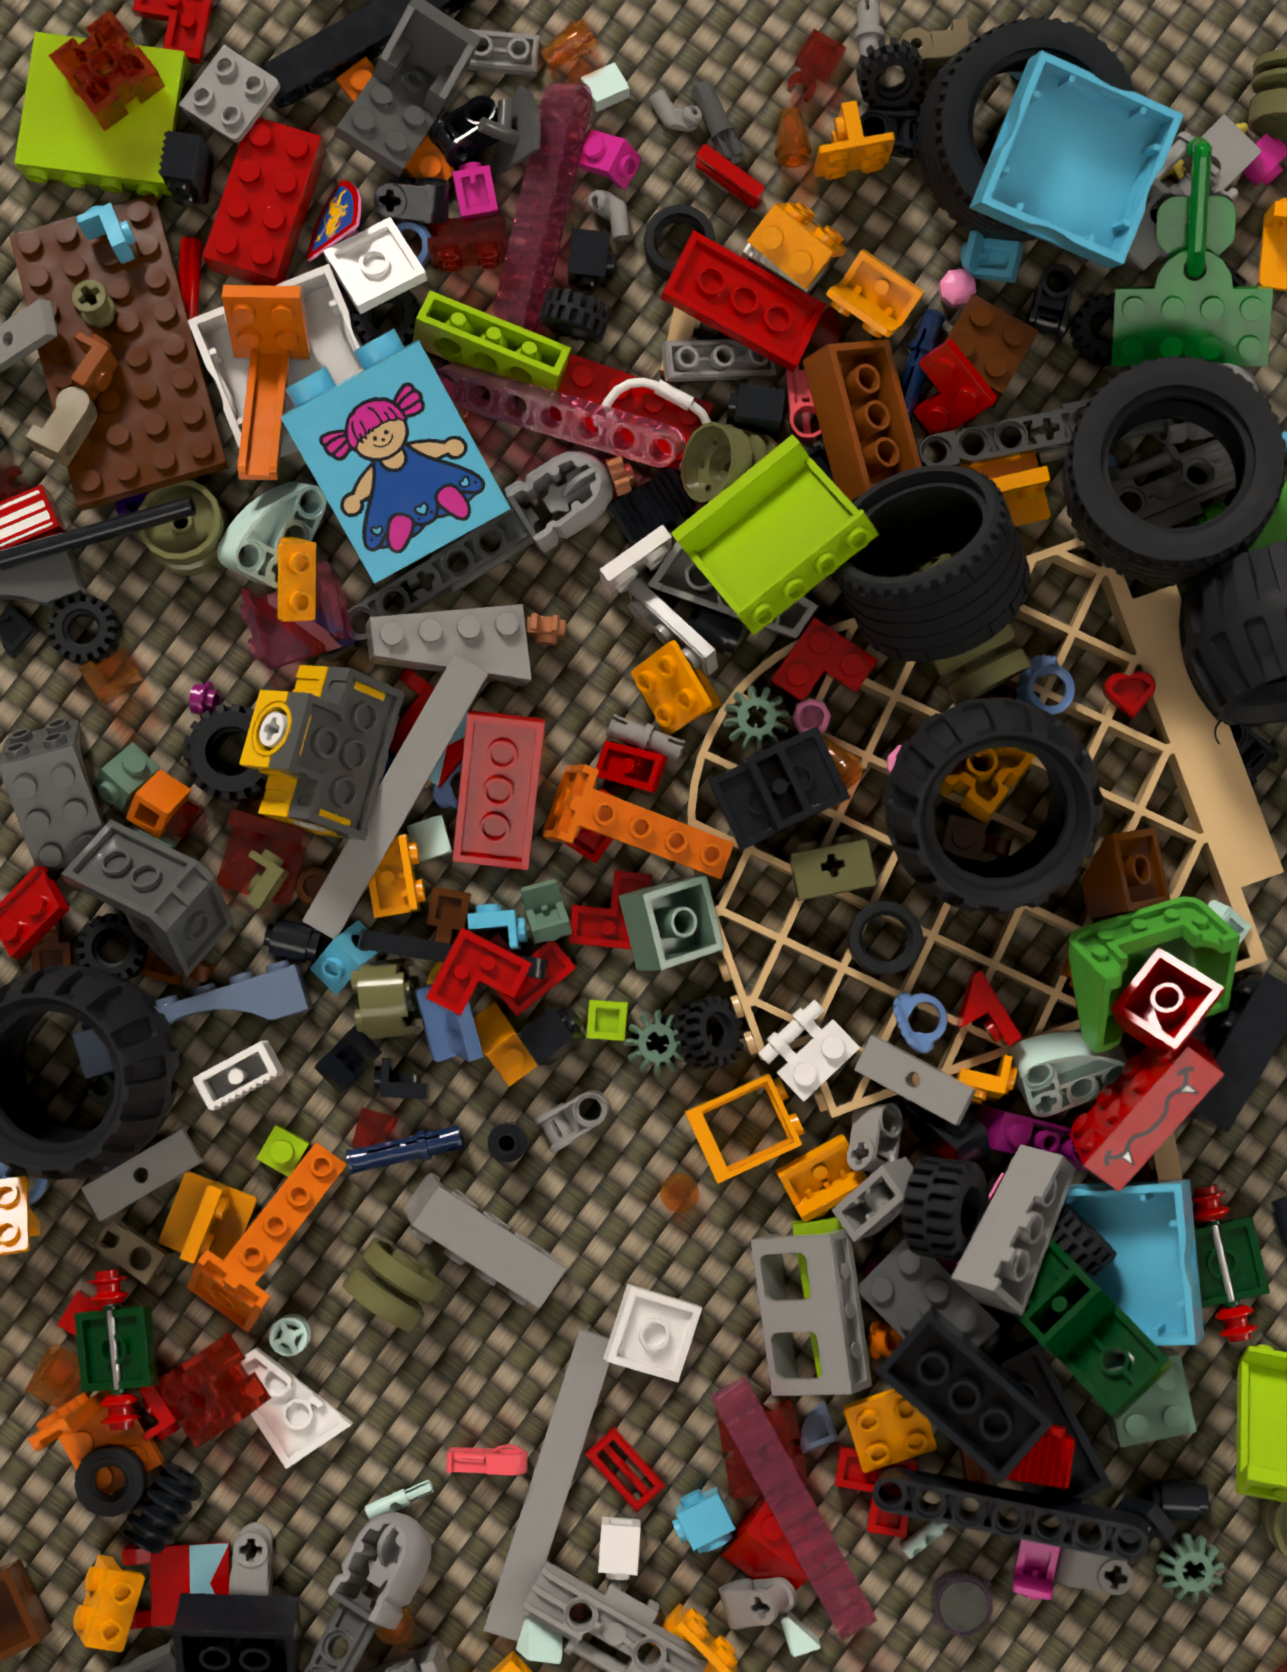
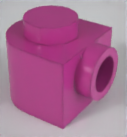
M1266 133L1256 143L1262 152L1241 172L1255 187L1261 182L1268 186L1284 170L1279 163L1287 156L1286 145L1277 138H1271Z

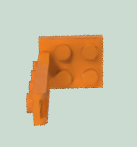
M223 285L222 301L234 358H250L238 458L239 480H278L284 423L280 417L286 410L287 392L285 388L288 387L291 359H310L311 351L301 286Z
M586 764L565 766L540 837L553 842L572 843L579 834L581 827L708 876L722 879L734 846L733 842L596 790V777L599 772L596 768Z
M316 1142L224 1260L218 1258L208 1249L203 1253L195 1265L186 1288L249 1333L259 1320L271 1297L256 1285L335 1183L347 1164Z
M102 1390L89 1398L85 1392L76 1396L35 1425L39 1431L28 1438L36 1452L42 1450L58 1438L76 1470L81 1460L94 1448L106 1444L123 1445L133 1450L143 1461L146 1473L165 1461L154 1439L151 1438L145 1442L142 1434L148 1431L142 1418L133 1420L134 1427L124 1430L110 1431L109 1424H101V1421L108 1417V1408L99 1406V1403L106 1396L113 1395L110 1394V1390ZM132 1404V1413L139 1415L136 1407ZM115 1466L102 1467L96 1475V1484L101 1492L110 1495L125 1486V1476Z

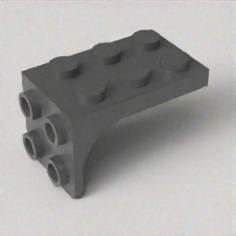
M66 718L54 720L45 726L46 728L31 731V729L25 728L11 733L8 739L5 740L0 755V775L35 866L46 867L49 873L67 868L105 826L82 759L79 739L80 723L78 720L68 721Z
M905 1238L858 1285L859 1293L902 1338L908 1334L931 1306L985 1352L1006 1333L1001 1328L1006 1322L1002 1315L994 1314L951 1278L953 1274L937 1258L917 1256L915 1253H912L909 1250V1245L906 1244Z

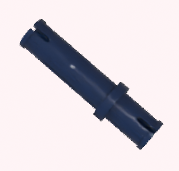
M933 309L923 310V316L915 340H911L908 346V350L911 352L900 381L911 424L914 416L913 411L917 406L927 376L918 363L923 356L937 348L938 339L947 318L945 314Z
M455 1125L431 1132L420 1130L417 1131V1135L353 1150L350 1149L346 1151V1158L351 1174H356L420 1158L423 1161L431 1160L433 1155L465 1149V1143L460 1125Z

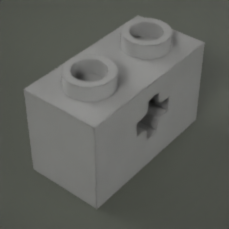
M906 1157L881 1165L832 1209V1212L854 1242L879 1233L902 1212L905 1189L910 1174H912L914 1169Z

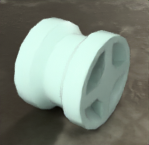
M291 1313L284 1315L270 1329V1345L275 1352L282 1356L290 1357L297 1355L311 1340V1326L307 1319L299 1314Z

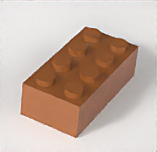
M889 339L827 344L803 360L834 484L852 503L879 482L895 474L922 467Z

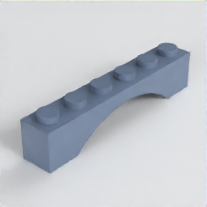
M288 960L267 965V973L256 977L252 976L251 971L229 978L230 985L216 989L214 983L192 989L194 996L180 1001L177 994L155 1001L157 1006L155 1009L158 1013H163L166 1016L170 1025L197 1013L220 1009L238 1010L253 1013L269 1020H279L311 1010L313 1006L300 965L294 964L290 966ZM85 1023L81 1024L83 1031L72 1034L85 1079L114 1072L107 1047L90 1026Z

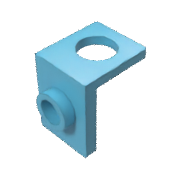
M359 920L337 936L310 967V970L335 995L340 993L349 983L352 970H359L362 963L368 962L379 953L371 950L362 951L352 943V935L360 936L361 929L368 930Z

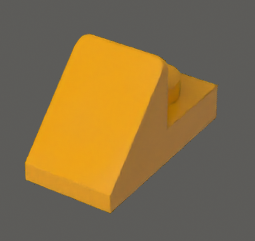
M496 1002L473 1018L482 1053L489 1058L509 1087L538 1066L518 1037L517 1030Z

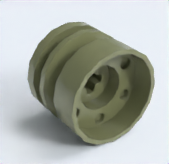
M1280 49L1257 57L1253 63L1254 79L1252 80L1251 87L1256 95L1250 101L1248 127L1257 136L1263 137L1267 133L1271 138L1287 141V49Z
M717 422L703 424L693 432L685 445L681 459V479L684 490L691 499L707 504L775 449L778 444L771 436L763 433L738 429Z

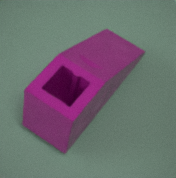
M981 1104L977 1105L974 1117L986 1127L990 1148L1016 1154L1020 1144L1063 1155L1076 1170L1087 1171L1070 1138L1071 1128Z

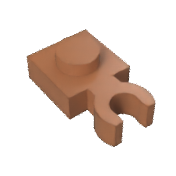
M619 455L605 460L606 467L614 484L613 488L617 499L631 492V486L637 485L630 463L624 465L622 457Z
M532 613L531 617H527V637L534 638L535 644L555 646L557 645V640H566V620L560 619L559 615L547 617L540 616L538 613Z

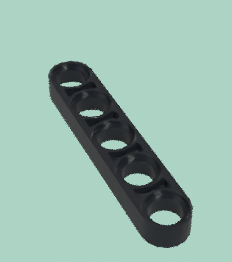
M361 929L358 943L359 949L443 963L453 944L365 929ZM517 955L532 963L526 974L527 977L546 980L549 960Z

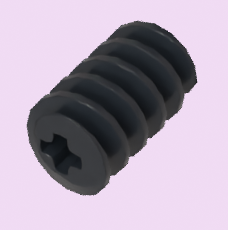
M164 1461L162 1466L169 1475L164 1477L156 1474L153 1477L160 1487L159 1490L149 1487L145 1489L144 1492L151 1500L150 1503L139 1500L135 1506L142 1513L141 1516L128 1514L126 1519L133 1527L131 1530H123L124 1535L133 1543L153 1554H160L165 1549L164 1540H170L174 1536L173 1527H179L182 1524V1514H188L192 1509L191 1501H196L201 1496L199 1488L202 1487V1483L188 1470Z

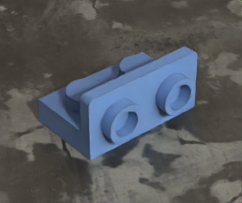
M433 983L416 988L414 994L432 1059L440 1062L458 1056L471 1062L482 1058L483 1053L469 1001L460 1017L425 999Z

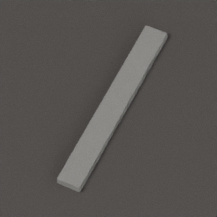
M457 654L453 655L378 787L379 792L372 817L370 816L368 823L369 829L366 840L348 839L303 918V922L332 939L340 935L488 677V672Z
M579 1329L483 1631L516 1642L519 1640L526 1615L519 1610L548 1558L610 1363L603 1359L609 1337Z

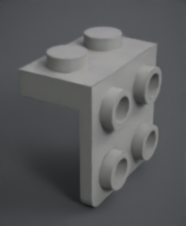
M223 45L179 103V106L192 124L204 133L211 127L232 142H240L278 93L280 83L274 76Z

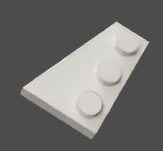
M258 1347L222 1370L286 1469L353 1424L351 1420Z

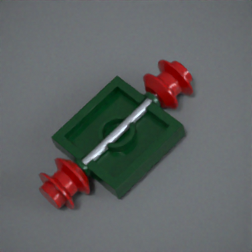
M1216 1184L1196 1187L1193 1189L1195 1195H1192V1201L1197 1203L1198 1210L1193 1213V1218L1205 1223L1203 1226L1194 1227L1202 1308L1223 1304L1225 1307L1221 1308L1215 1315L1216 1319L1223 1320L1225 1323V1328L1219 1332V1336L1228 1337L1229 1342L1251 1339V1332L1257 1330L1258 1326L1249 1324L1247 1316L1253 1313L1254 1309L1245 1304H1240L1239 1300L1270 1293L1253 1218L1248 1215L1221 1221V1218L1230 1211V1207L1223 1206L1220 1202V1197L1226 1193V1190H1218Z
M119 1269L95 1271V1279L87 1281V1283L96 1286L97 1294L89 1298V1301L96 1305H106L102 1306V1310L74 1313L81 1392L110 1390V1394H113L106 1396L99 1403V1406L108 1408V1417L103 1419L101 1424H109L110 1431L133 1428V1420L141 1418V1415L132 1413V1404L137 1402L139 1397L131 1393H124L127 1392V1388L150 1387L158 1384L151 1305L119 1308V1304L114 1305L121 1303L129 1296V1293L120 1290V1282L126 1279L127 1275L119 1276Z

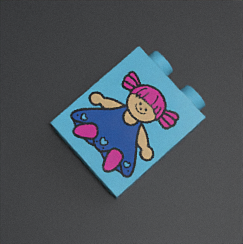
M395 329L354 350L363 370L336 384L325 366L285 388L295 408L287 411L280 417L374 584L511 509L419 340L404 347Z

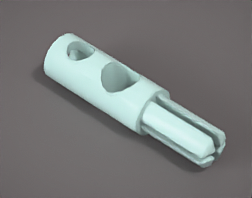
M426 1480L406 1490L403 1488L366 1505L365 1511L369 1520L377 1515L393 1513L411 1505V1502L433 1493V1484L430 1480Z
M929 1521L899 1546L911 1560L932 1541L944 1533L943 1530L950 1525Z

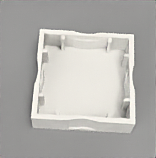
M324 265L279 283L277 286H301L311 345L310 359H291L288 387L325 366L336 384L362 371L363 368L354 350L363 345L330 265ZM224 306L187 321L205 366L215 381L223 402L224 413L240 449L250 358H234ZM288 393L285 413L295 408ZM285 425L283 428L281 457L299 451Z

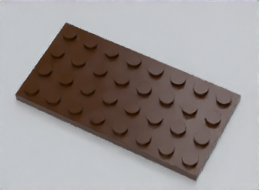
M153 193L112 205L121 222L128 221L136 239L135 243L130 244L136 259L124 264L120 263L112 249L107 234L92 240L86 239L77 223V216L9 235L26 305L29 306L39 298L50 300L53 315L57 322V337L38 348L53 412L56 409L58 394L65 388L75 386L70 378L87 355L81 350L74 339L78 331L89 337L92 334L99 335L109 342L112 346L111 352L119 363L112 373V380L107 389L100 392L96 399L92 401L97 409L96 421L67 467L76 504L80 511L229 468L197 346L187 321L189 317L158 201ZM95 280L104 286L107 296L116 307L114 320L108 326L103 328L91 327L83 320L81 312L72 301L73 290L80 282Z

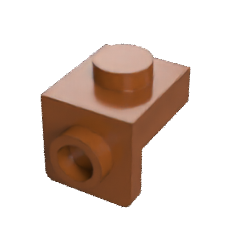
M78 331L74 339L81 350L87 355L70 379L76 387L84 389L91 400L94 401L98 394L106 390L111 383L112 373L119 363L111 352L112 346L109 342L99 335L92 334L89 337Z

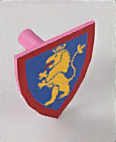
M341 179L323 207L312 233L307 261L311 262L322 254L323 250L333 246L342 238L345 240L359 233L357 227L359 226L361 216V196L357 187L350 181Z

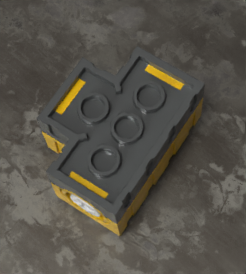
M299 665L295 689L292 692L259 691L239 765L249 769L259 770L258 772L268 775L265 787L266 793L264 800L261 801L259 814L313 834L365 841L369 829L368 823L370 816L372 817L379 792L380 779L383 778L389 756V746L393 741L398 723V713L406 692L351 668Z

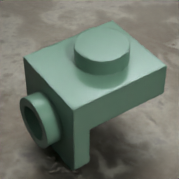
M132 742L100 769L95 787L106 802L114 804L120 810H124L129 805L131 797L161 767Z
M556 879L532 884L520 889L526 918L535 944L544 941H555L562 936L572 934L570 921Z

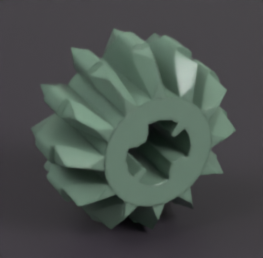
M749 686L747 689L748 700L739 692L733 695L735 702L740 707L732 704H726L724 711L736 717L724 720L723 727H737L730 734L729 740L734 742L741 735L745 737L741 747L742 750L747 751L751 740H755L757 751L762 752L765 746L763 738H766L772 746H775L779 741L772 731L785 734L788 729L784 724L776 722V720L788 718L789 712L787 710L775 711V708L783 702L781 696L775 697L771 702L767 701L770 688L765 687L761 698L756 697L755 687ZM754 710L755 714L761 711L765 715L762 720L763 727L757 728V724H755L753 728L747 724L750 717L749 711Z
M655 1010V1024L650 1025L645 1013L640 1015V1019L646 1028L641 1030L638 1026L630 1024L629 1030L640 1036L639 1040L625 1039V1045L639 1046V1050L630 1053L628 1058L630 1061H633L641 1055L645 1057L639 1066L641 1072H644L649 1062L652 1061L654 1062V1075L659 1076L661 1073L660 1062L665 1061L667 1069L672 1073L676 1069L669 1058L674 1056L679 1061L685 1062V1055L679 1054L676 1051L677 1046H682L680 1041H674L673 1036L679 1034V1030L675 1029L672 1031L670 1028L677 1018L676 1015L671 1014L664 1025L661 1024V1010ZM656 1032L659 1036L666 1035L668 1037L669 1044H664L667 1049L663 1053L659 1054L656 1049L649 1051L646 1042H651V1039L648 1038L651 1033Z
M1182 1533L1181 1544H1178L1171 1537L1167 1541L1168 1545L1172 1548L1170 1552L1158 1550V1556L1166 1561L1156 1566V1572L1159 1575L1165 1576L1161 1581L1165 1590L1173 1589V1596L1178 1600H1181L1187 1594L1192 1603H1197L1199 1591H1202L1208 1598L1212 1597L1213 1593L1208 1586L1210 1583L1222 1585V1579L1215 1572L1224 1569V1563L1221 1560L1215 1559L1219 1553L1218 1548L1215 1545L1207 1546V1539L1202 1535L1197 1536L1193 1541L1189 1533ZM1188 1561H1191L1192 1565L1196 1568L1191 1574L1184 1567Z

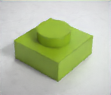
M589 999L586 1038L625 1041L628 1002Z
M277 1124L274 1126L256 1159L289 1177L300 1163L310 1142Z

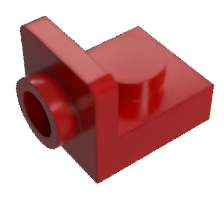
M165 1374L158 1377L157 1385L139 1389L143 1396L142 1402L146 1411L151 1416L156 1417L159 1422L142 1434L145 1442L156 1435L162 1441L181 1429L178 1421L189 1413Z

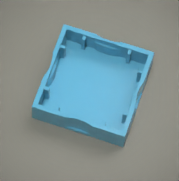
M1040 51L1028 59L969 208L1108 269L1123 265L1144 215L1150 187L1159 171L1163 168L1184 114L1138 93L1112 87L1097 78L1093 73L1049 53Z
M1190 1179L1128 1182L1120 1192L1108 1183L1070 1184L1062 1208L1068 1205L1102 1235L1117 1254L1096 1277L1088 1274L1085 1270L1083 1271L1099 1285L1156 1346L1198 1344L1204 1338ZM1038 1341V1344H1039L1040 1348H1045V1347Z

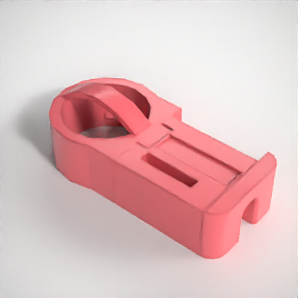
M799 366L793 372L786 369L785 381L790 434H793L801 444L816 443L822 438L820 429L816 433L811 434L810 413L817 414L805 369L799 370ZM799 414H802L804 433L798 431L794 423L795 418Z
M512 1444L499 1445L496 1448L451 1447L447 1451L446 1472L521 1475L527 1473L528 1452Z

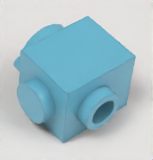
M717 1486L704 1493L700 1489L694 1490L679 1499L681 1504L675 1507L677 1519L673 1520L672 1523L682 1543L688 1540L693 1551L697 1549L699 1553L719 1548L732 1539L733 1535L731 1532L736 1530L734 1520Z

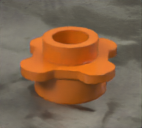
M874 1320L870 1325L868 1345L869 1355L872 1359H878L880 1355H884L887 1358L903 1339L887 1321L881 1323L879 1320Z

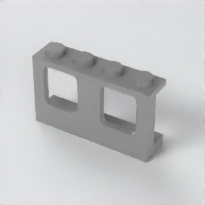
M837 1229L827 1233L778 1236L777 1233L752 1239L751 1260L755 1268L757 1282L756 1297L761 1311L762 1339L766 1348L768 1362L767 1377L771 1384L772 1396L854 1394L871 1387L872 1381L852 1239L846 1230ZM802 1253L806 1257L811 1290L809 1299L787 1300L781 1254ZM792 1332H813L816 1335L822 1369L820 1378H798Z

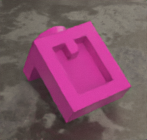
M470 162L459 166V171L452 172L461 220L498 213L490 165L482 166L481 162Z

